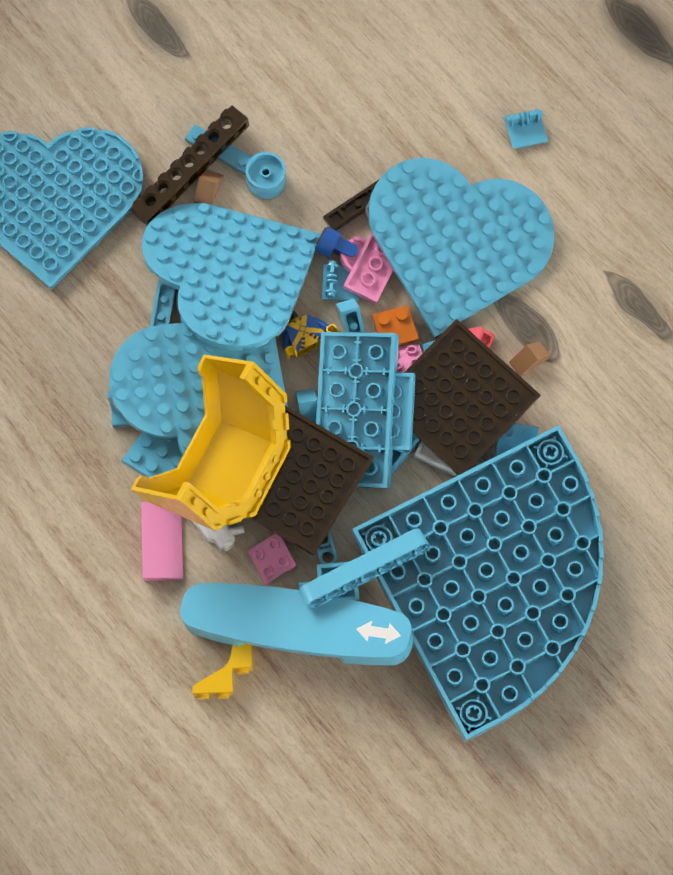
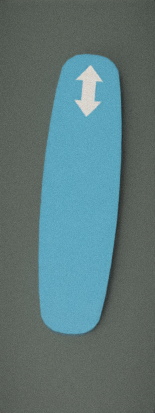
M199 583L186 591L180 609V615L186 628L192 634L209 640L234 646L249 644L287 652L335 657L346 664L397 665L409 656L413 644L412 626L409 619L403 613L337 597L317 608L308 609L299 590L248 584Z

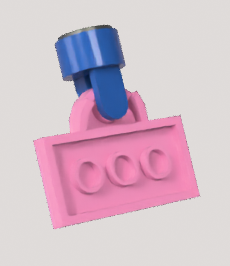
M328 226L327 228L325 227L317 241L315 252L329 259L333 253L339 255L342 266L350 273L343 285V289L376 305L393 269L374 239L372 232L367 240L361 237H353V239L348 241L341 237L342 233Z

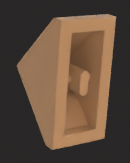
M206 170L199 177L194 203L213 205L224 175Z
M539 341L527 344L509 363L519 376H523L549 359L551 355Z

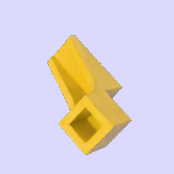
M232 645L231 657L228 663L222 669L196 683L192 688L193 696L197 697L198 700H207L209 696H217L218 699H228L229 696L234 695L233 672L244 675L248 674L249 671H253L252 645Z

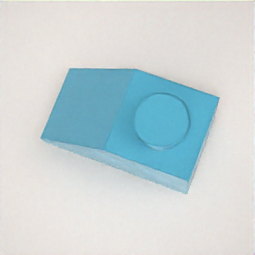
M355 299L337 303L336 306L343 331L365 333L360 308Z

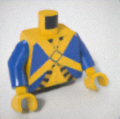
M295 310L292 312L289 320L290 323L287 324L286 331L283 333L282 348L286 353L287 360L290 359L289 356L294 355L297 359L320 347L321 332L339 331L336 325H329L316 317H311L309 314L300 318Z

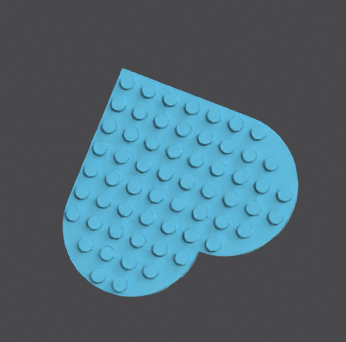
M94 127L79 128V130L70 133L65 132L50 143H46L32 134L26 135L17 133V131L2 132L0 134V247L52 290L131 212L133 202L140 198L144 177L142 165L135 149L120 135L106 129L105 131L94 129Z
M414 158L400 162L385 172L375 185L370 196L368 220L373 237L434 338L442 334L456 319L462 322L532 280L546 266L553 250L554 226L546 205L531 189L512 180L489 179L471 186L457 169L445 162L431 158Z
M188 203L174 206L161 212L148 224L142 238V254L148 270L159 277V281L179 290L178 310L181 321L187 330L190 329L197 339L210 346L225 350H243L246 347L253 346L257 348L269 343L270 339L275 336L278 337L286 328L315 255V246L321 234L211 204Z
M183 323L157 325L142 329L130 336L120 346L113 358L109 372L111 398L117 411L138 431L141 430L158 438H176L179 450L183 456L205 416L202 377L198 373V365L203 355L255 362L285 392L275 337L270 339L269 343L257 348L252 346L243 348V350H225L200 341L190 329L187 330Z

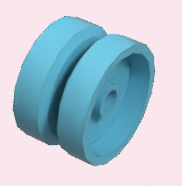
M261 152L249 159L245 173L246 185L249 191L260 199H272L279 196L286 186V167L283 160L271 152Z

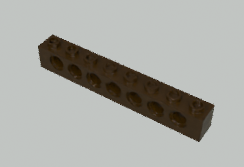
M233 105L228 109H224L217 121H213L208 126V130L204 134H200L196 138L195 143L191 147H187L183 155L179 159L174 160L170 168L166 172L161 173L157 181L145 190V194L133 202L131 207L133 214L148 226L157 215L167 210L249 127L248 118ZM225 125H230V126H231V127L228 128V129H224V128H223ZM212 138H219L215 142L210 141ZM201 150L206 151L204 154H198ZM193 163V166L186 167V164ZM175 176H181L179 180H173ZM162 189H169L166 193L160 192ZM151 201L156 202L153 206L147 205Z

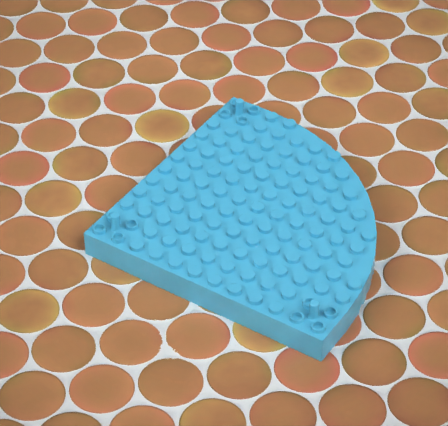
M559 425L352 529V536L363 555L417 528L421 530L428 541L430 548L425 553L376 577V580L392 610L403 613L409 619L413 630L412 647L464 743L523 711L549 688L576 653L589 628L597 606L603 577L604 558L603 530L600 523L599 510L589 484V479Z

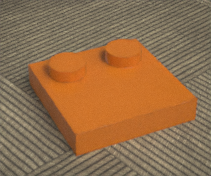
M408 305L372 314L376 332L398 334L399 346L419 341Z

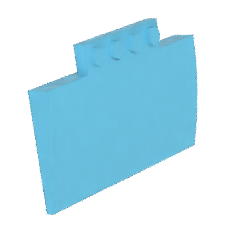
M321 332L316 424L374 457L357 487L391 489L393 450L412 451L416 377L415 373H397L399 335L396 333Z

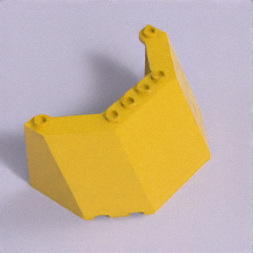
M203 355L198 365V373L202 377L204 418L176 469L149 478L139 476L131 490L147 502L216 531L224 525H232L242 521L243 518L256 516L291 448L290 440L287 439L289 417L288 413H285L287 394L255 362Z

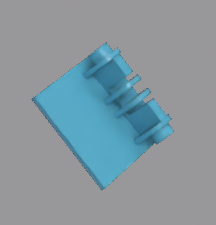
M535 109L504 117L513 149L548 142L541 118L543 117L542 110Z
M329 261V264L323 265L322 300L347 301L355 299V301H359V296L343 289V285L350 273L342 265H337L336 261Z
M514 424L498 440L495 457L536 437L539 427Z

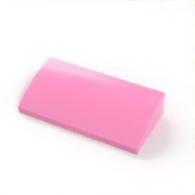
M141 502L144 582L183 580L182 516L150 502Z

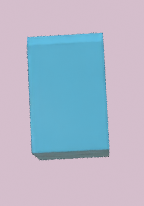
M315 389L296 391L299 414L316 423L317 397Z

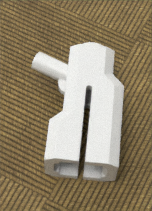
M193 522L206 541L214 543L220 551H228L234 546L235 537L233 535L245 533L243 525L234 528L224 525L221 529L215 531Z

